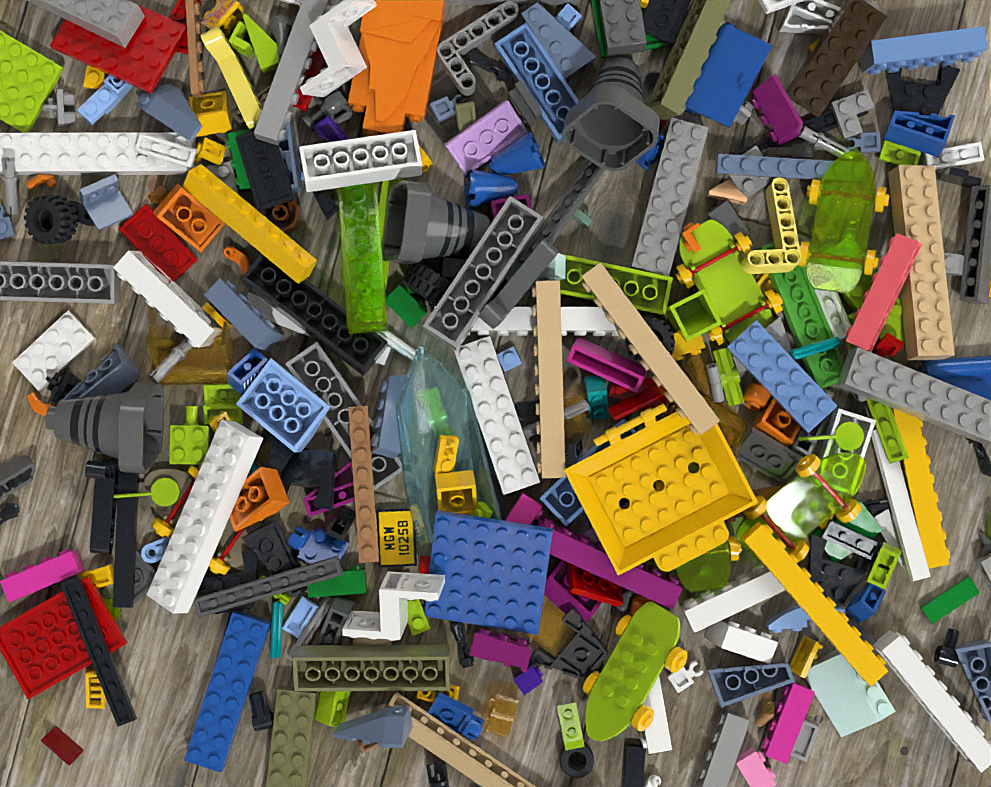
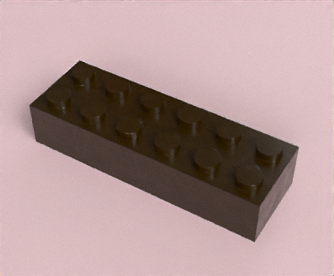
M846 0L786 89L790 100L819 118L888 16L864 0Z

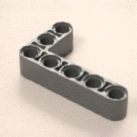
M543 239L496 298L486 305L478 317L492 329L499 326L560 251Z

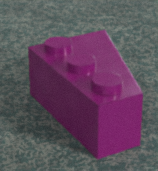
M352 461L335 473L334 508L355 501ZM319 489L313 490L303 498L309 517L329 510L318 508L314 505Z
M480 628V631L475 630L470 655L490 662L504 663L503 666L510 667V665L519 667L522 672L526 673L532 647L527 639L518 637L515 640L509 638L510 635L504 633L495 635L491 634V631L488 629Z

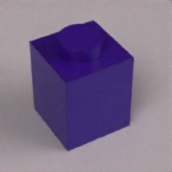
M531 663L528 665L526 673L519 671L513 676V680L521 692L526 695L543 682L542 676L544 674L538 666L534 667Z

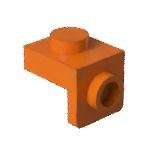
M691 222L683 227L684 232L681 235L685 241L682 243L688 252L692 250L693 253H696L701 249L691 234L693 230L700 226L699 223L694 225Z

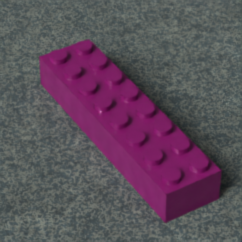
M549 518L538 519L536 526L553 528L551 555L668 608H674L683 589L675 575L668 572L665 575L660 572L659 568L653 565L647 567L642 563L617 575L600 541L594 543L589 540L590 537L582 533H579V535L574 534L571 528L564 525L559 527L554 524L555 521Z

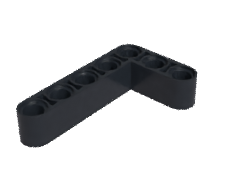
M98 459L89 460L86 463V478L95 479L90 553L111 555L113 551L117 498L113 496L118 494V461Z

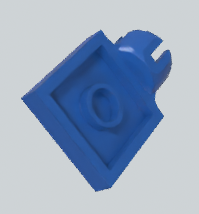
M297 526L294 529L295 533H291L288 540L289 547L299 552L297 560L306 565L337 555L341 562L350 547L349 542L345 540L340 541L326 534V530L318 526L313 531Z
M441 692L438 693L427 713L458 734H463L471 740L478 738L482 731V724L485 722L482 718L472 714L474 709Z

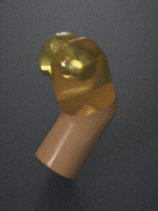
M766 699L763 702L762 713L755 719V723L759 727H762L774 717L775 703L772 699Z

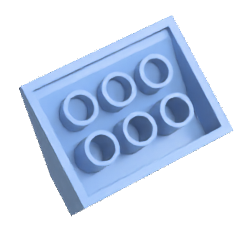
M270 358L236 403V405L293 452H301L305 448L331 407L272 358Z

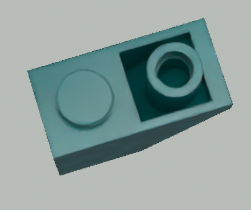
M598 375L584 377L586 399L589 404V420L608 418L605 379Z

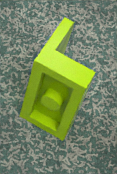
M239 21L229 39V43L235 51L253 59L255 51L245 41L249 33L244 23Z
M320 691L315 720L327 726H338V724L345 722L351 691Z

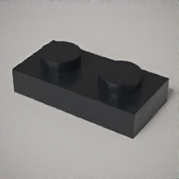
M574 433L565 445V456H568V463H576L583 453L582 433Z

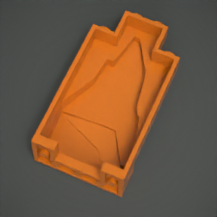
M375 0L377 6L362 16L359 51L367 68L353 77L348 104L353 111H366L362 128L366 136L403 132L406 118L415 123L425 121L437 61V47L441 41L446 15L445 0Z

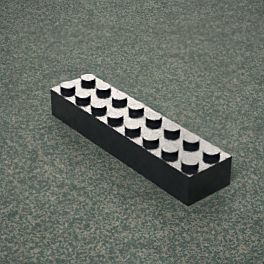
M263 254L256 259L241 277L244 286L363 376L367 374L388 348L387 340L306 279L298 284Z

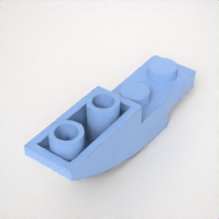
M109 75L104 80V85L80 106L77 111L93 125L104 114L107 115L133 86Z
M795 605L773 616L765 623V627L773 633L783 632V629L789 628L790 631H801L803 627H807V619H809V622L813 621L799 605ZM840 606L834 607L838 613L842 611L845 614L844 608Z

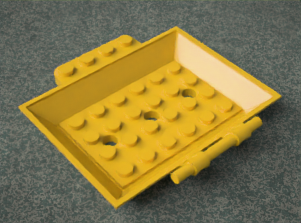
M663 403L653 409L649 408L639 413L640 416L618 427L614 426L604 431L605 434L593 439L596 447L608 441L609 447L564 469L617 575L651 558L654 559L657 567L662 571H671L725 543L728 540L729 531L724 520L758 503L718 424L699 436L698 433L694 435L687 426L690 423L685 417L682 419L677 411L656 422L655 416L667 411ZM641 423L644 424V429L621 440L620 434ZM691 462L698 464V471L695 473H690L688 470V465ZM656 480H661L664 483L661 491H656L653 487ZM622 498L629 500V506L626 509L619 507V500Z

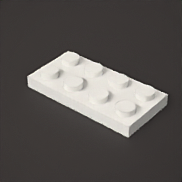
M68 310L12 363L37 390H42L49 383L45 380L47 376L53 377L55 372L60 373L96 338Z

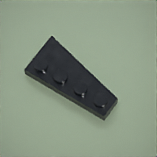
M277 520L241 537L271 575L298 567ZM307 586L287 591L286 594L293 598L308 589Z

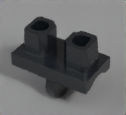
M69 368L66 369L60 381L58 379L61 374L55 372L53 377L47 376L45 380L50 382L46 389L52 391L54 386H56L50 396L51 401L54 403L59 402L68 394V392L64 391L66 385L74 388L81 382V379L73 374V371Z
M446 762L427 764L429 786L449 787Z

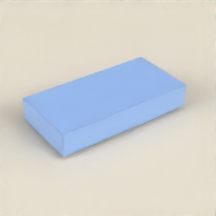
M302 596L282 629L299 638L319 605Z

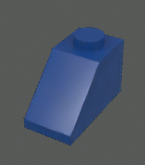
M868 582L851 598L845 610L857 623H860L875 614L886 591Z

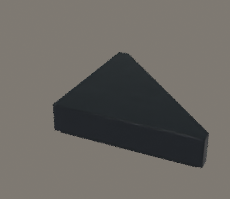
M540 399L514 404L517 416L529 424L540 421V415H536V403H540Z

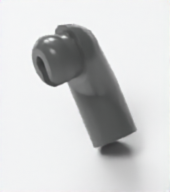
M628 589L623 591V604L617 607V610L622 614L629 611V599L638 594Z

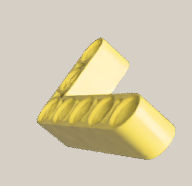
M219 26L200 36L208 51L218 62L248 128L253 130L258 123L262 107L234 48Z
M778 177L770 183L765 191L775 249L751 251L741 263L742 269L748 274L791 272L801 261L789 185L785 179Z

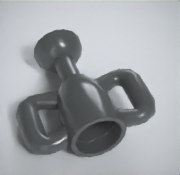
M335 89L324 101L320 99L321 97L314 96L315 102L320 105V110L312 116L302 115L301 117L309 129L314 131L313 126L315 122L324 116L330 115L337 126L350 119L353 113L341 92ZM342 110L346 111L341 116L335 119V114L341 112Z

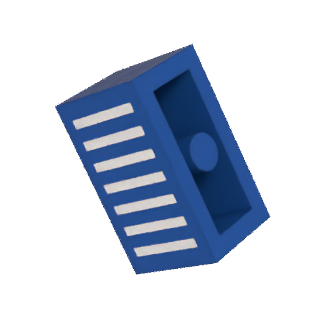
M254 348L227 372L228 384L239 394L243 395L267 364L268 359Z

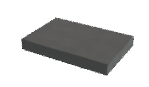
M754 427L733 453L737 458L780 484L785 482L795 470L800 459L803 458V456Z

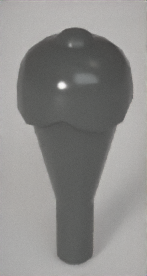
M276 15L270 21V30L276 39L278 56L281 58L286 47L288 34L292 30V25L288 17Z

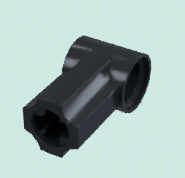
M266 691L249 694L254 731L273 728L274 715L270 711Z

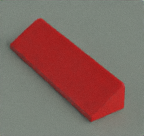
M654 385L609 407L608 412L615 422L664 398L665 395L663 393L666 391L662 386Z

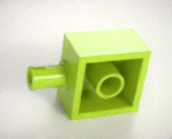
M186 406V423L184 425H170L169 464H203L213 440V430L211 426H200L197 424L198 406Z

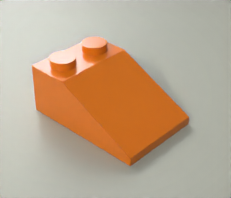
M178 183L153 211L157 218L199 252L206 248L225 225L220 218Z
M771 396L766 408L762 409L750 430L754 427L788 447L793 443L801 427Z
M260 467L246 478L229 517L234 531H239L277 513L289 503L277 469Z

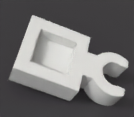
M692 661L688 669L683 667L678 672L667 675L678 693L694 683L692 680L693 676L698 677L703 674L702 669L697 672L693 671V667L698 664L696 661Z

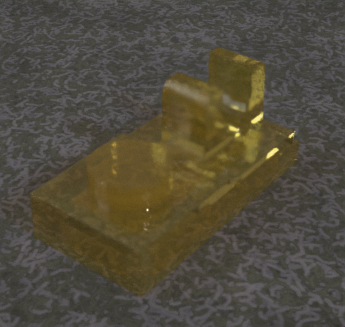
M697 354L690 356L680 366L701 391L706 394L711 390L706 365Z

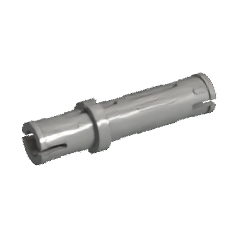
M803 126L798 137L809 141L814 147H820L846 162H850L854 157V151L826 138L821 132L817 133L807 128V126Z
M4 157L1 159L3 175L1 177L5 185L7 213L11 214L12 210L14 215L20 213L16 183L18 175L15 173L14 158Z
M187 336L177 347H173L171 349L172 352L148 375L152 382L158 384L180 360L186 357L187 352L193 347L187 341Z

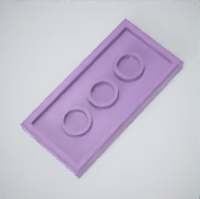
M505 100L444 145L465 175L467 169L476 170L528 131L509 101Z

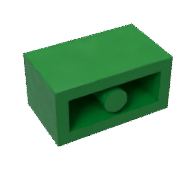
M399 285L384 302L413 329L428 313L425 310L427 306L420 299L416 301L412 297L414 293L408 287H401Z

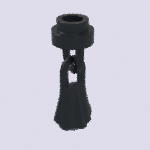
M472 50L467 55L469 64L496 74V80L499 82L503 81L505 83L511 73L506 67H503L502 70L499 69L478 50ZM488 63L491 66L487 68L485 65Z
M967 438L969 444L973 443L980 463V472L990 477L991 461L982 443H979V446H977V441Z
M7 503L0 511L2 519L0 520V525L18 516L20 510L17 504Z
M455 621L450 626V630L461 652L462 658L459 659V664L462 665V668H468L474 665V657L469 656L464 623ZM461 641H463V643H464V646H462V647H461V645H460V642H461Z

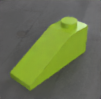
M243 14L242 16L263 73L276 70L281 60L278 56V45L247 14Z

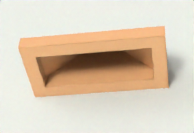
M730 179L711 189L706 196L718 200H728V202L741 205L747 202V197Z

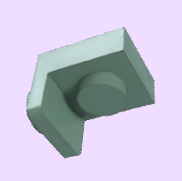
M579 206L572 218L587 229L593 221L591 219L592 216L584 209L580 211Z

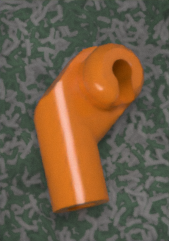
M37 174L28 180L26 185L32 190L43 183H46L48 188L56 186L57 182L52 174Z

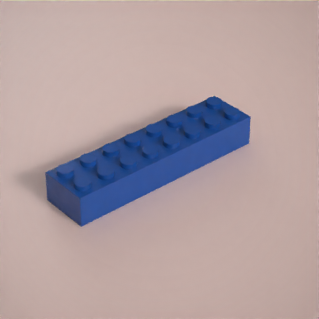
M239 610L232 613L184 761L220 773L225 768L272 621Z

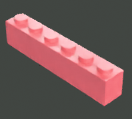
M898 233L895 237L891 238L888 244V253L881 258L879 272L875 273L872 277L870 291H866L864 294V303L861 309L859 308L854 316L855 322L846 333V342L869 352H872L922 247L920 242Z

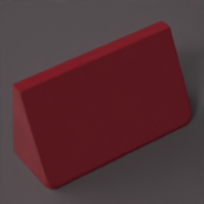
M57 726L53 727L41 739L43 744L68 765L74 763L84 751Z

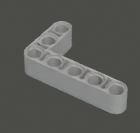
M504 2L438 45V61L461 94L465 96L473 94L476 86L474 75L461 57L516 22L518 6L515 2ZM511 10L514 14L507 15L505 11ZM491 20H495L498 22V24L491 25L489 24V22ZM479 30L482 32V34L476 36L473 34V32ZM463 40L466 42V44L464 46H460L457 44V42ZM449 51L451 54L448 56H443L441 52ZM459 66L461 70L455 72L452 70V67ZM469 81L472 83V85L470 87H464L462 83Z

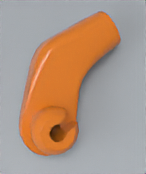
M228 246L223 250L226 258L239 265L243 276L251 267L249 258L232 246Z
M35 392L26 396L32 410L37 414L46 416L50 406L57 407L56 405L41 402Z

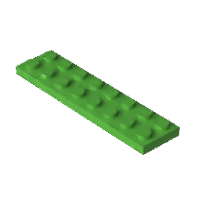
M772 242L758 248V250H774L775 245ZM797 265L791 272L769 273L768 275L774 290L783 301L781 306L797 347L800 348L833 338L806 268ZM838 347L802 358L809 376L821 389L838 382L844 366Z

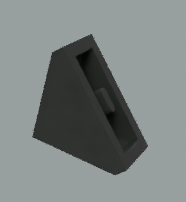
M343 505L340 506L325 533L340 541L345 540L356 518V512Z

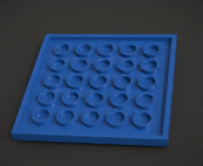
M437 510L435 513L429 574L445 575V584L438 600L426 601L425 616L538 635L553 528Z

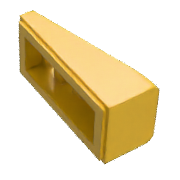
M88 667L85 672L86 708L105 709L106 697L101 685H92V683H100L94 667ZM91 691H101V693H91ZM91 698H101V701H91Z

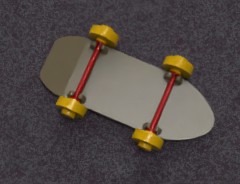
M192 464L188 472L177 469L154 470L146 476L144 484L146 492H150L154 482L161 478L174 480L180 489L178 500L173 505L167 507L156 504L151 495L147 496L154 510L162 518L155 517L151 523V526L158 535L171 538L174 527L177 525L202 465L196 466ZM229 518L208 568L216 574L221 573L223 575L227 574L230 566L244 571L241 551L250 548L241 537L266 525L262 522L263 519L239 531H234ZM258 559V564H259L258 570H259V569L262 567L263 564H262V563L260 562V560Z

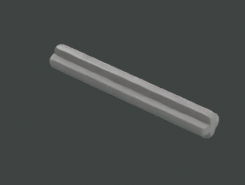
M581 400L565 408L564 421L589 409L587 401ZM540 421L523 428L525 438L537 435L536 423H540Z
M324 596L289 652L287 658L291 662H293L292 657L295 646L308 645L335 600L333 596Z

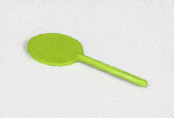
M845 422L838 426L835 435L799 437L798 440L835 439L840 448L851 451L861 446L864 440V433L858 424Z
M161 478L154 482L150 492L115 494L113 497L124 498L151 495L156 504L167 507L173 505L178 500L180 489L174 480Z

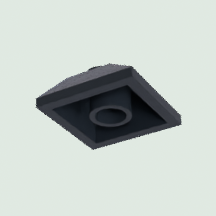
M264 429L261 434L263 440L254 460L266 468L277 469L278 474L281 475L296 452H293L267 429Z

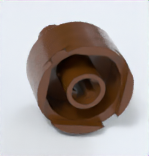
M296 200L261 210V214L285 234L296 231L302 221V209ZM283 210L286 214L281 218L278 213H281Z

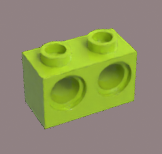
M883 542L867 582L886 589L902 549Z
M576 702L557 706L565 750L584 747Z

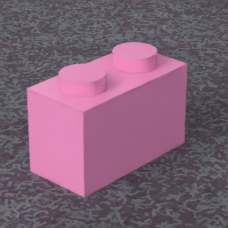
M752 747L737 757L735 763L750 787H773L776 785L773 781L775 775L770 767L766 769L763 764L766 760L760 750L756 752Z

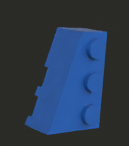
M894 111L883 139L939 158L947 143L955 115L941 117L934 113L927 116L919 115V112Z

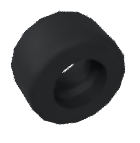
M584 742V747L565 750V745H563L560 750V766L565 774L573 778H581L590 773L594 765V757L588 744ZM573 752H580L584 756V761L580 766H573L569 762V756Z

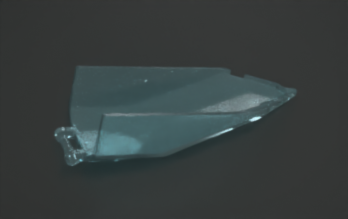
M419 346L416 349L396 406L404 488L418 546L434 542L435 513L438 510L435 473L432 470L439 435L458 436L459 443L453 472L473 470L477 502H485L492 510L491 519L502 520L470 391L454 380L455 377L434 356H430L425 351L424 346Z

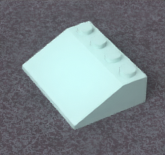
M837 649L813 663L805 678L811 689L815 691L814 694L840 737L877 723L896 712L879 683L876 682L870 687Z

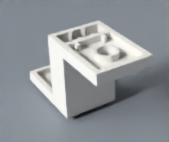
M344 0L330 7L326 14L315 18V22L309 25L328 67L320 70V74L305 81L306 84L300 87L303 95L325 97L367 68L348 26L376 7L375 0Z
M387 572L379 589L380 612L352 610L342 629L343 636L351 638L366 637L369 639L380 638L390 641L400 640L408 622V600H438L445 584V575Z

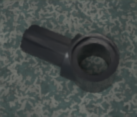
M952 628L947 630L944 645L938 646L935 650V663L953 668L957 666L959 658L955 652V647L959 636L958 630Z

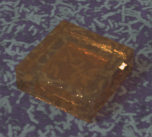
M161 185L147 197L151 203L156 205L170 192Z

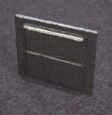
M467 59L463 61L476 79L473 94L469 96L461 94L447 73L433 82L431 86L425 120L443 144L458 135L456 115L437 123L429 107L431 103L446 96L451 101L456 95H461V98L456 100V103L473 101L476 120L499 105ZM455 66L454 68H452V70L458 72L461 70V68L459 66ZM466 81L463 82L462 85L464 87H470L472 83Z

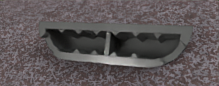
M18 456L0 467V500L33 480L35 464L30 456Z

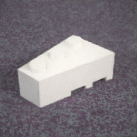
M804 0L790 5L779 32L823 35L841 8L823 0Z
M721 620L710 625L704 637L723 649L768 664L771 663L778 642L771 639L772 635L762 631L761 634L756 633L755 629L748 626L742 628L740 624L730 620L729 622Z

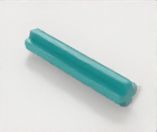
M833 337L790 350L789 355L796 360L839 347L841 343L838 337Z
M274 601L272 604L271 658H280L283 603L280 601Z

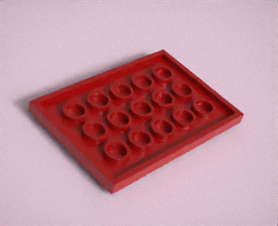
M138 5L145 17L125 48L66 19L52 40L50 47L55 51L152 94L187 33V26Z
M89 576L83 579V585L110 652H113L128 642L92 578ZM63 591L0 627V651L27 699L34 697L92 664Z

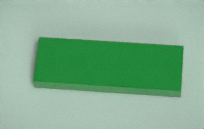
M967 576L922 605L920 609L930 624H933L980 592L971 578Z

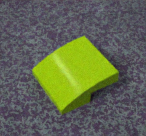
M205 383L203 385L205 402L203 406L204 424H210L208 421L212 417L220 415L223 411H226L231 421L243 424L244 410L236 405L243 395L239 394L228 383Z

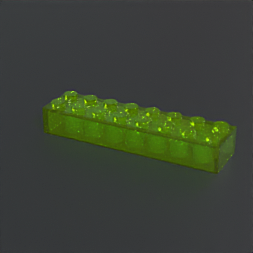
M377 182L339 187L338 197L349 334L389 331Z

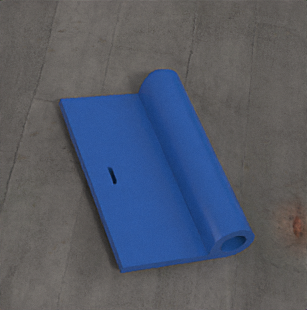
M726 22L718 28L716 33L717 39L710 46L708 51L709 57L702 64L701 75L694 82L693 93L687 98L684 111L690 114H701L730 128L773 45L738 30L735 25Z
M991 355L923 360L922 364L919 365V372L991 400Z

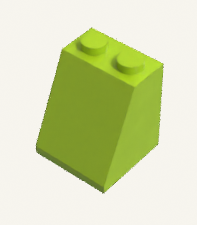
M705 289L666 309V315L672 327L686 342L722 324Z

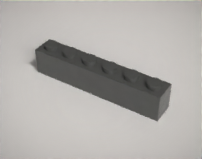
M991 185L972 186L959 300L970 304H988L991 282Z

